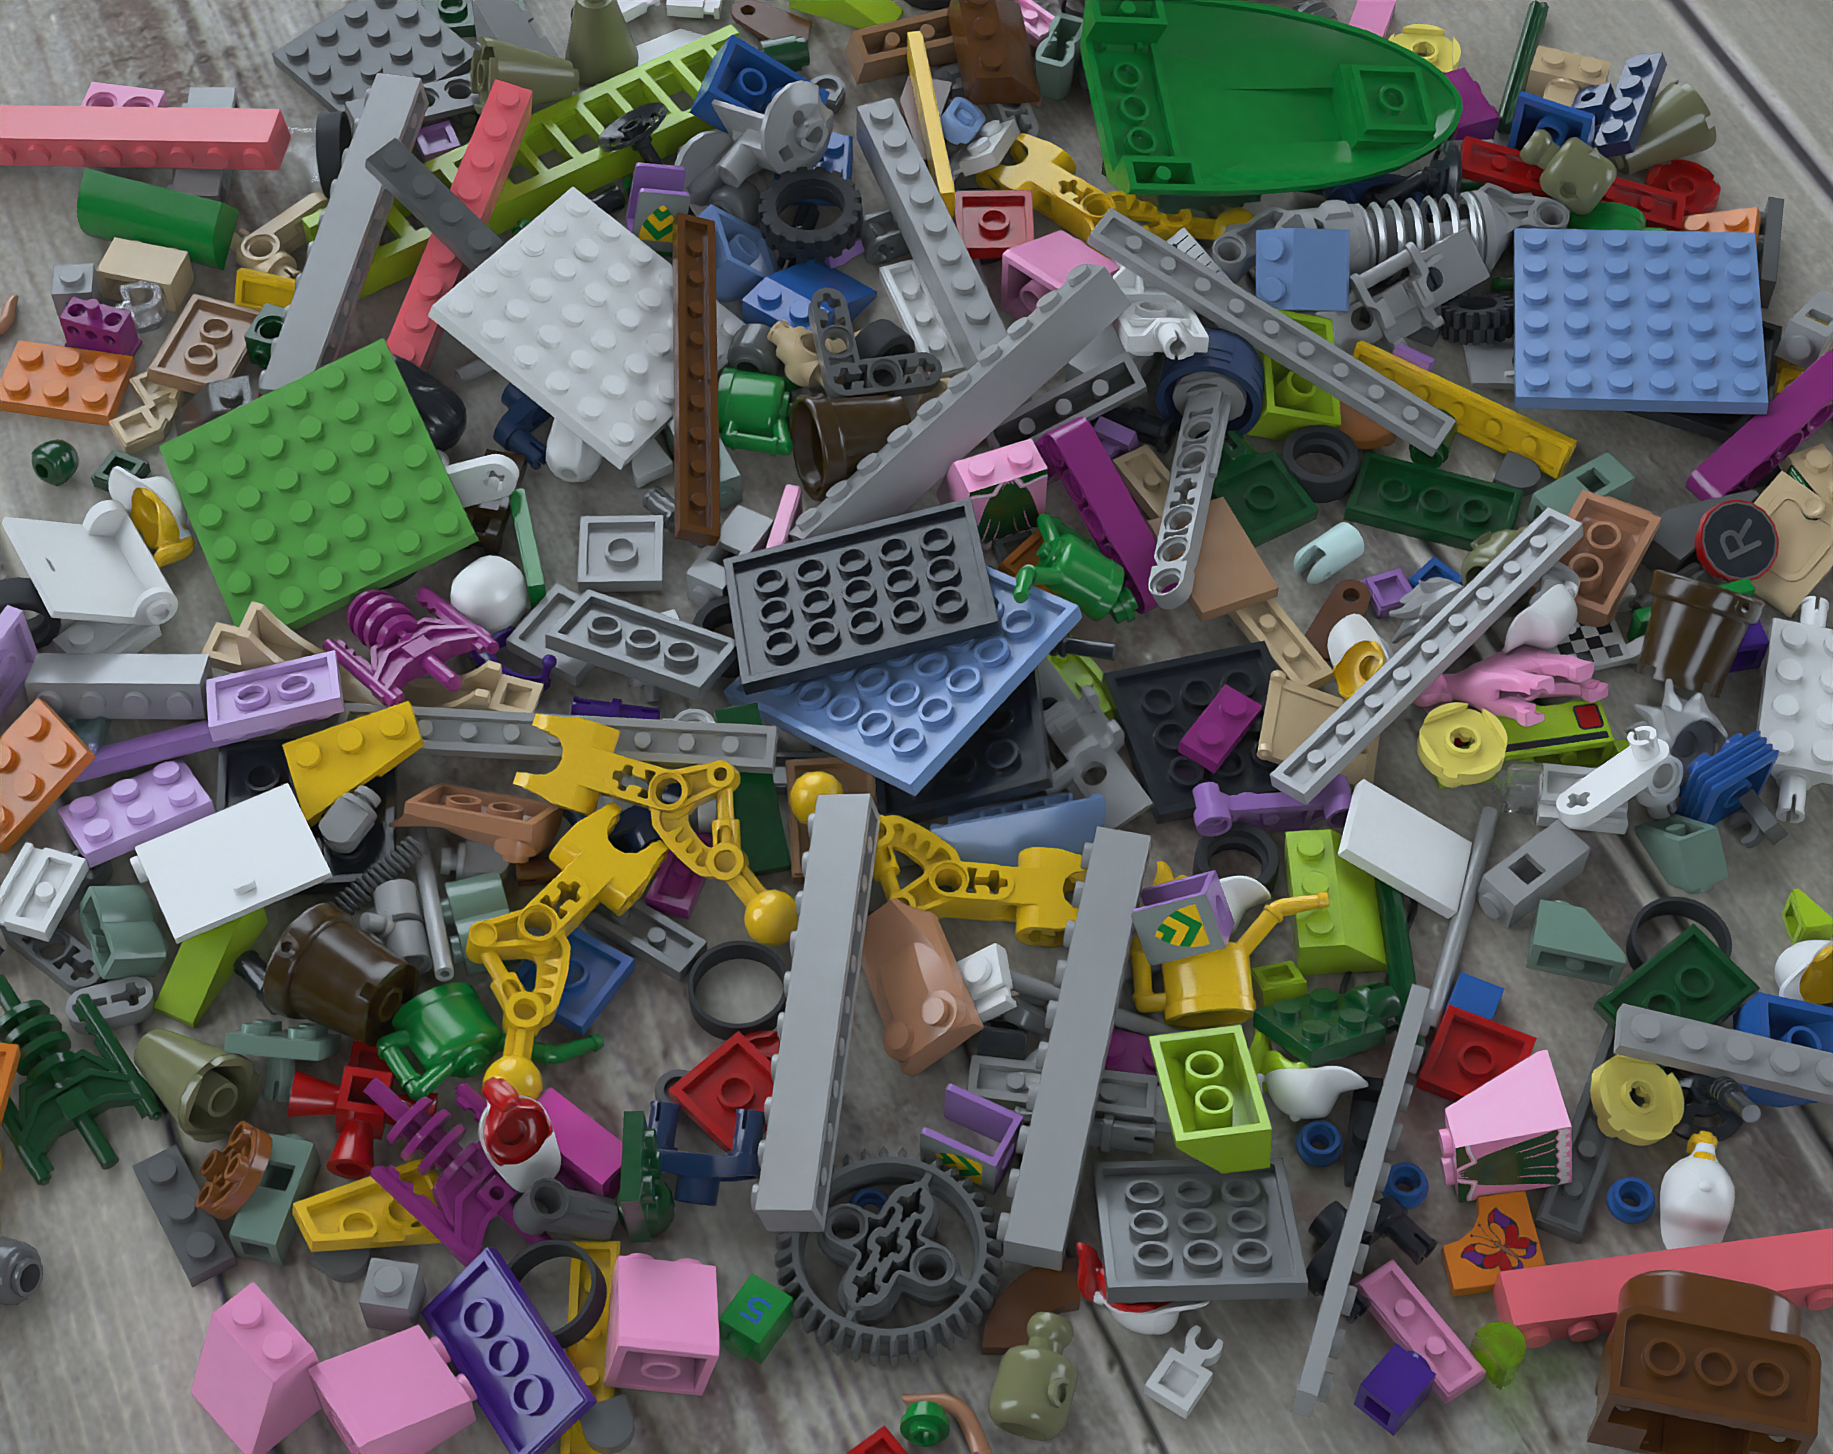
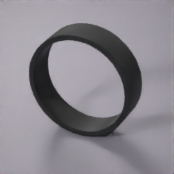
M345 111L320 112L316 121L315 142L318 175L322 192L325 198L329 199L332 181L338 179L342 168V154L346 148H349L353 138L350 122Z
M1665 897L1645 905L1637 913L1626 942L1627 958L1633 971H1635L1647 961L1638 946L1636 930L1652 918L1663 915H1676L1689 918L1705 927L1715 938L1719 948L1729 958L1732 952L1731 935L1722 918L1705 904L1685 897Z
M729 941L716 945L702 954L691 969L688 979V994L692 1015L702 1029L716 1038L727 1041L738 1031L745 1036L751 1032L774 1030L777 1027L780 1012H785L787 999L784 990L778 1004L767 1015L752 1022L739 1024L727 1023L713 1018L700 1007L695 998L696 987L704 974L714 966L734 959H748L766 965L776 973L784 988V976L787 969L783 961L772 950L755 942Z
M546 1240L522 1250L508 1263V1267L520 1283L525 1275L534 1267L553 1258L572 1257L588 1264L591 1274V1288L584 1307L571 1322L552 1332L562 1349H565L583 1339L597 1324L605 1307L607 1287L602 1271L581 1247L565 1240Z

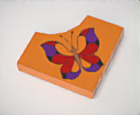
M1525 1190L1478 1196L1476 1201V1222L1473 1229L1462 1239L1443 1245L1440 1253L1452 1297L1492 1292L1500 1271L1546 1266Z

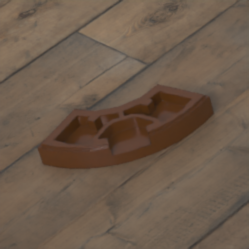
M1079 1258L1064 1259L1062 1271L1042 1267L1032 1268L1010 1283L994 1303L987 1318L983 1334L982 1355H1005L1012 1347L1028 1345L1027 1324L1036 1312H1049L1058 1315L1064 1312L1079 1310Z

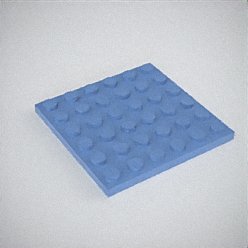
M1514 228L1515 408L1726 414L1767 413L1768 390L1755 233Z
M987 566L1001 633L750 695L745 694L741 676L739 675L727 687L724 694L728 702L734 706L757 702L762 720L916 796L1079 622L1082 615L1078 605L1035 586H1031L1030 597L1026 602L1017 603L1013 597L1016 578Z

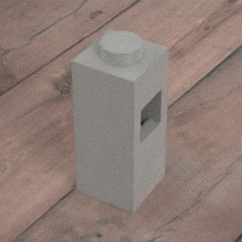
M1821 290L1789 320L1775 353L1776 356L1804 369L1809 368L1823 354L1833 349V296ZM1817 318L1825 323H1828L1829 325L1826 326L1822 323L1815 321V319Z
M737 505L720 527V539L716 546L707 545L687 571L688 599L702 608L709 601L721 596H729L723 559L766 549L774 520Z
M1557 819L1482 876L1476 901L1487 916L1497 919L1508 930L1538 907L1540 899L1547 900L1583 872L1590 847Z

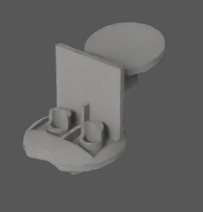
M803 80L789 83L776 93L772 101L768 103L765 115L714 99L711 104L730 136L714 130L697 134L688 140L681 149L674 166H681L686 170L683 192L690 194V204L706 206L711 193L724 184L738 188L756 166L774 171L777 174L788 170L790 173L796 172L799 167L807 166V170L812 169L819 163L828 148L833 130V111L822 103L819 95V86Z

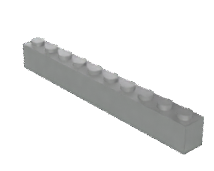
M377 73L372 87L366 90L364 109L361 117L357 118L354 122L351 144L342 154V168L338 179L332 181L329 203L326 210H322L320 213L319 229L316 238L309 243L304 270L296 277L294 297L291 305H287L284 309L283 326L279 337L274 338L272 342L267 369L263 370L259 376L258 389L260 394L266 395L337 360L395 196L365 168L366 159L394 138L398 139L412 152L429 105L421 78Z
M889 98L858 106L856 139L888 207L898 223V228L901 230L906 245L966 371H968L978 362L977 357L985 348L998 344L1008 333L894 99ZM1032 396L1028 398L1022 405L1030 402L1032 400Z
M1081 264L1071 270L1066 276L1067 281L1057 291H1051L1040 298L1037 302L1038 308L1028 317L1015 321L1008 328V335L998 344L985 348L978 355V362L968 371L960 372L948 382V389L942 395L924 403L917 411L918 416L911 423L894 430L887 438L888 443L877 453L869 454L863 458L857 465L858 470L849 479L842 480L832 486L826 494L828 498L817 508H811L802 513L796 520L797 526L788 533L793 541L899 516L949 471L953 462L963 459L1132 305L1106 267Z
M870 793L817 795L815 813H810L808 817V834L811 841L809 851L804 852L802 857V872L805 878L803 891H798L796 896V912L799 917L797 931H792L790 936V952L793 961L791 971H786L784 976V994L787 999L785 1012H780L777 1021V1031L780 1039L779 1054H774L771 1060V1076L774 1087L772 1097L766 1098L764 1107L765 1121L768 1125L766 1140H761L758 1146V1163L761 1173L759 1184H754L751 1192L752 1210L754 1213H757L767 1231L824 1232L881 820Z
M1097 826L1094 842H1085L1081 869L1087 870L1085 882L1076 881L1072 908H1077L1078 914L1076 921H1067L1063 947L1070 948L1067 961H1058L1054 980V987L1061 988L1058 1001H1049L1046 1013L1045 1028L1051 1029L1049 1042L1040 1041L1035 1068L1042 1070L1040 1083L1030 1084L1027 1097L1026 1111L1033 1112L1030 1127L1021 1125L1016 1153L1023 1155L1020 1170L1012 1168L1009 1176L1007 1197L1013 1198L1011 1212H1002L998 1225L997 1240L1004 1242V1260L1062 1271L1135 929L1131 914L1134 909L1140 906L1141 892L1144 887L1150 859V835Z

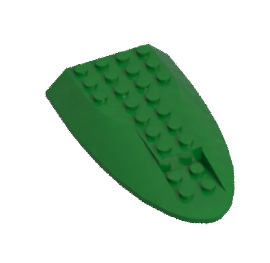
M1085 0L1080 51L1107 181L1126 194L1175 196L1264 195L1316 190L1359 182L1400 170L1432 153L1443 141H1447L1454 132L1463 111L1462 98L1458 90L1446 75L1431 62L1413 51L1368 30L1322 16L1241 0Z

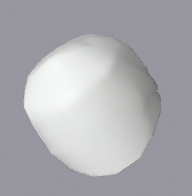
M492 555L481 557L463 569L453 580L450 596L451 606L471 622L479 624L492 635L509 626L514 627L524 615L528 598L526 579L513 563L502 557Z

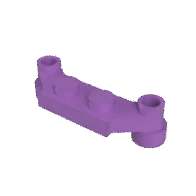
M1338 774L1307 805L1302 804L1282 791L1279 793L1263 794L1244 792L1229 796L1220 792L1218 784L1205 782L1193 789L1196 805L1193 816L1197 832L1207 837L1218 836L1227 832L1232 827V822L1255 825L1266 833L1310 830L1312 824L1325 818L1330 827L1344 828L1353 794H1351L1348 779L1343 774Z

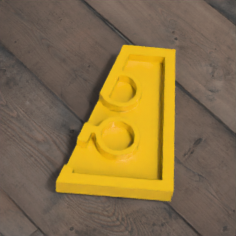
M410 701L282 744L299 804L309 828L322 819L321 815L331 808L338 797H342L347 792L355 795L354 792L359 785L366 784L375 776L382 777L425 746Z
M425 1157L394 1167L400 1173L399 1177L402 1182L413 1184L415 1194H423L437 1207L431 1191L439 1178L435 1169L426 1176L417 1172V1168ZM370 1176L293 1203L292 1215L311 1252L442 1243Z

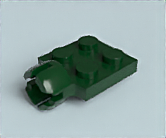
M1230 430L1225 433L1232 443L1228 446L1224 440L1218 473L1214 479L1210 500L1224 497L1254 548L1317 519L1319 509L1299 482L1289 474L1275 450L1260 454L1252 448L1246 438L1238 431Z
M1374 981L1353 987L1346 994H1338L1329 988H1319L1309 994L1289 1000H1278L1272 1005L1254 1010L1253 1027L1308 1067H1313L1385 1044V1036L1392 1034L1400 1026L1398 1021H1388V1019L1398 1016L1402 1007L1394 989L1391 986H1386L1385 982Z
M624 1111L621 1182L617 1197L618 1217L623 1228L629 1233L631 1243L651 1242L652 1237H657L664 1233L673 1222L675 1203L670 1188L664 1181L660 1180L662 1178L661 1150H657L656 1130L648 1129L644 1111Z

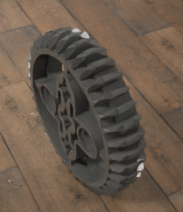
M884 1146L879 1152V1157L871 1158L870 1153L864 1148L861 1152V1161L854 1162L846 1154L842 1159V1168L839 1169L833 1164L827 1207L839 1198L861 1188L884 1184L903 1186L897 1188L891 1194L878 1215L853 1204H838L830 1208L826 1213L824 1232H814L817 1234L818 1245L823 1254L835 1264L847 1269L837 1291L838 1305L845 1317L843 1318L829 1309L816 1296L810 1285L804 1262V1251L809 1232L781 1231L782 1233L776 1236V1249L779 1250L774 1255L775 1266L779 1269L776 1273L777 1283L784 1287L782 1289L784 1293L793 1297L791 1315L794 1320L804 1318L802 1320V1329L806 1334L818 1330L816 1340L820 1346L833 1339V1352L837 1356L848 1347L851 1348V1359L855 1363L862 1357L863 1353L870 1354V1362L874 1367L879 1364L881 1355L889 1356L890 1364L894 1368L899 1364V1355L908 1354V1359L915 1365L918 1362V1351L925 1350L926 1354L934 1359L937 1355L938 1343L951 1350L954 1347L955 1341L953 1333L966 1339L970 1334L968 1323L979 1326L983 1319V1312L981 1310H989L991 1308L993 1297L990 1294H996L999 1290L1000 1280L997 1276H1000L1003 1271V1262L999 1259L1003 1256V1244L997 1240L998 1224L992 1223L994 1222L995 1213L992 1207H984L986 1197L983 1191L972 1193L974 1183L971 1181V1178L959 1181V1170L956 1166L943 1172V1161L940 1156L931 1164L925 1163L926 1155L922 1150L916 1155L915 1159L907 1158V1151L904 1147L899 1150L898 1157H889V1152ZM932 1195L938 1197L956 1211L969 1230L974 1251V1262L970 1280L962 1276L960 1264L955 1256L944 1246L931 1241L940 1221L939 1206ZM842 1230H850L857 1234L855 1237L846 1240L835 1236ZM915 1240H917L916 1251L911 1256V1247ZM867 1255V1262L861 1270V1261ZM934 1270L944 1276L938 1280L931 1281L921 1275L927 1271ZM900 1295L928 1307L941 1306L948 1302L950 1298L957 1300L940 1315L918 1325L897 1329L868 1327L882 1322L892 1311Z

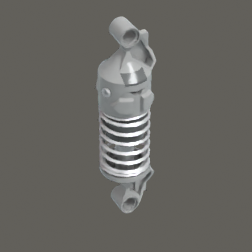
M1488 182L1476 191L1461 193L1456 203L1449 194H1445L1441 197L1437 206L1433 198L1426 196L1421 203L1420 209L1412 198H1408L1404 202L1402 210L1394 200L1388 201L1383 209L1376 202H1371L1367 210L1359 203L1347 204L1342 200L1326 201L1319 208L1292 211L1271 206L1257 214L1248 223L1227 225L1225 233L1214 241L1210 257L1234 284H1237L1252 267H1256V230L1285 228L1350 230L1349 276L1354 273L1361 275L1403 251V246L1409 242H1413L1419 252H1422L1466 227L1490 274L1505 249L1513 242L1514 228L1565 229L1570 215L1567 207L1556 200L1533 196L1532 192L1513 194L1502 187ZM1446 202L1451 211L1452 221H1444ZM1428 204L1432 211L1434 223H1428L1426 219ZM1405 267L1381 282L1386 286H1393L1397 279L1402 281L1409 276L1405 277L1404 275L1409 270Z

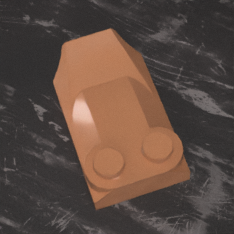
M1582 489L1568 517L1583 524L1584 536L1558 562L1568 566L1580 579V588L1574 598L1578 611L1576 622L1591 627H1601L1611 623L1616 617L1618 603L1661 524V517L1653 515L1651 511L1613 497H1603ZM1538 581L1528 589V594L1531 597L1535 594Z
M438 782L405 802L404 814L389 823V827L421 826L444 828L465 839L494 846L493 849L495 852L502 854L504 861L526 863L529 861V857L539 854L553 844L562 822L563 809L550 802Z
M891 899L867 916L861 963L886 1029L883 1037L884 1050L890 1058L899 1062L903 1074L915 1077L982 1030L984 1026L936 914L913 908L898 899Z

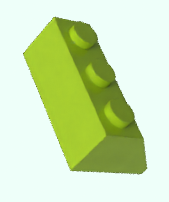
M1276 309L1335 345L1332 319ZM1254 347L1263 364L1264 396L1260 418L1246 435L1285 441L1297 429L1309 425H1327L1336 429L1341 426L1339 399Z
M1331 829L1285 833L1284 870L1288 898L1328 892L1330 904L1329 907L1322 910L1317 908L1290 915L1296 967L1302 975L1336 974L1347 971L1352 973L1388 971L1374 876L1338 856L1342 835Z
M1234 1025L1149 1036V1046L1176 1148L1222 1174L1270 1168L1272 1127L1242 1026Z

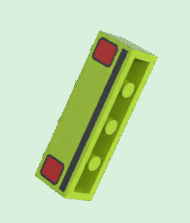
M1574 699L1563 704L1536 705V711L1544 713L1545 719L1529 727L1520 725L1516 719L1495 715L1503 724L1508 737L1505 758L1500 771L1481 783L1536 776L1539 763L1590 768L1599 767L1609 760L1615 739L1601 701L1588 703L1585 700ZM1454 738V746L1460 749H1469V746L1472 744L1470 741L1462 742L1459 738ZM1434 775L1438 789L1449 788L1442 785L1438 781L1437 776Z

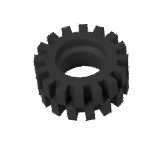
M1482 292L1481 295L1468 293V296L1460 294L1441 304V316L1445 322L1442 325V336L1444 340H1449L1451 343L1460 341V345L1473 343V346H1479L1480 343L1485 342L1487 345L1494 344V341L1503 342L1505 338L1510 339L1512 334H1514V301L1510 300L1508 296L1501 297V294L1496 293L1489 295L1486 292Z

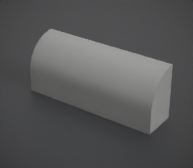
M1125 351L1020 406L985 439L991 450L1032 439L1035 444L1043 434L1080 416L1090 422L1147 392V386L1129 352Z

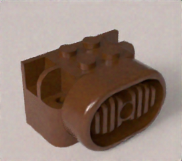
M1655 1270L1632 1277L1620 1289L1617 1319L1601 1355L1600 1374L1596 1380L1595 1395L1597 1396L1596 1415L1588 1430L1587 1442L1644 1454H1807L1818 1435L1822 1363L1820 1353L1815 1345L1806 1338L1801 1337L1802 1317L1798 1307L1786 1296L1767 1287L1694 1272ZM1616 1406L1630 1408V1410L1622 1411L1619 1410ZM1769 1436L1785 1437V1440L1776 1442Z

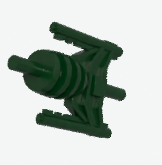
M0 974V1005L5 1012L0 1017V1042L19 1045L21 1056L16 1072L20 1076H27L26 1081L19 1085V1111L9 1096L1 1124L14 1145L17 1154L30 1175L33 1176L37 1185L45 1186L50 1183L52 1177L50 1172L54 1170L46 1156L59 1137L78 1129L102 1169L112 1168L120 1159L94 1118L110 1108L134 1106L141 1119L148 1116L150 1120L157 1121L162 1117L163 1110L158 1104L155 1095L144 1078L140 1076L89 994H80L77 997V1007L73 1008V1011L80 1022L85 1021L87 1023L85 1030L88 1035L96 1037L94 1044L103 1059L84 1049L76 1053L69 1051L72 1043L70 1037L65 1031H62L60 1020L55 1015L50 1014V1008L41 1000H29L22 1003L5 975Z

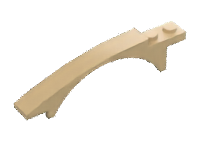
M253 601L240 627L216 622L201 654H210L212 668L232 673L325 653L324 650L316 647L288 628L264 604ZM488 661L469 673L459 675L462 678V685L457 691H449L436 679L420 678L408 682L401 691L405 695V698L402 699L403 702L410 701L411 705L415 707L535 713L544 690V684L502 674L501 663ZM339 664L343 703L383 705L372 695L366 686Z

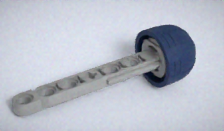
M1204 328L1209 336L1207 353L1194 352V355L1178 360L1177 356L1174 359L1166 356L1157 387L1156 405L1164 420L1168 418L1176 419L1178 423L1177 431H1179L1169 478L1168 494L1154 555L1158 566H1152L1148 583L1150 593L1158 606L1163 609H1174L1181 606L1189 599L1192 593L1195 578L1193 570L1198 564L1214 479L1217 477L1224 440H1229L1225 433L1230 430H1236L1242 435L1246 434L1256 425L1261 414L1264 396V369L1262 361L1254 347L1247 340L1236 333L1223 329ZM1204 459L1198 466L1188 469L1194 462ZM1191 520L1184 528L1175 530L1182 522ZM1185 551L1180 558L1168 562L1174 554ZM1179 582L1176 588L1170 592L1161 593L1168 585Z

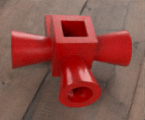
M353 1041L348 1066L345 1065L341 1086L296 1070L288 1106V1117L336 1115L335 1133H340L326 1167L332 1174L351 1180H360L371 1176L372 1173L370 1171L374 1167V1139H383L386 1123L392 1126L397 1123L363 1092L376 1077L392 1091L395 1075L386 1062L379 1058L377 1047H370L360 1041ZM430 1093L427 1096L434 1101L427 1112L431 1117L436 1114L439 1093ZM396 1094L410 1108L417 1102L410 1099L407 1094Z

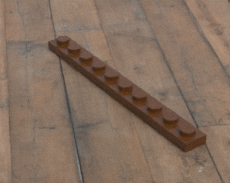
M677 212L673 220L675 539L716 546L720 539L715 221Z

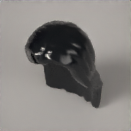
M392 353L436 449L445 452L452 448L461 439L466 429L467 413L462 399L454 391L443 385L431 374L416 366L413 362Z

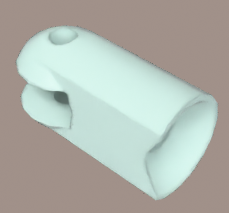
M1341 522L1297 552L1293 563L1294 571L1296 574H1300L1308 569L1313 562H1316L1309 572L1307 582L1308 584L1321 583L1363 554V538L1354 526Z

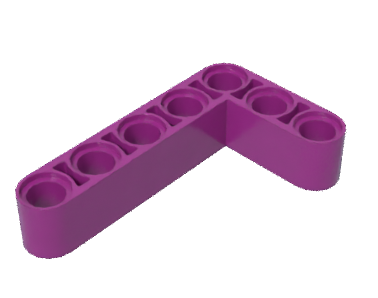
M1833 349L1823 354L1768 403L1766 414H1756L1691 473L1685 487L1697 499L1705 501L1751 490L1829 419L1833 422Z
M1080 416L1043 434L1035 443V446L1048 468L1047 486L1061 480L1101 554L1124 568L1125 575L1122 588L1126 586L1135 598L1138 605L1135 611L1139 614H1144L1158 607L1148 589L1152 566H1158L1154 558L1157 542L1089 421ZM1178 582L1168 585L1161 593L1170 592L1176 588Z

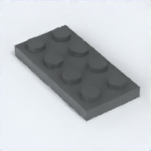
M589 589L545 634V648L697 701L703 698L738 657L736 642L733 638Z

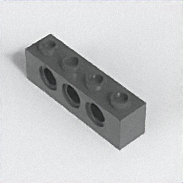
M471 73L423 84L429 105L420 128L450 120L457 138L473 134L481 114L476 112L473 104H480L479 94L471 93ZM364 98L345 102V112L350 122L352 137L354 122L357 118L361 117L364 109Z

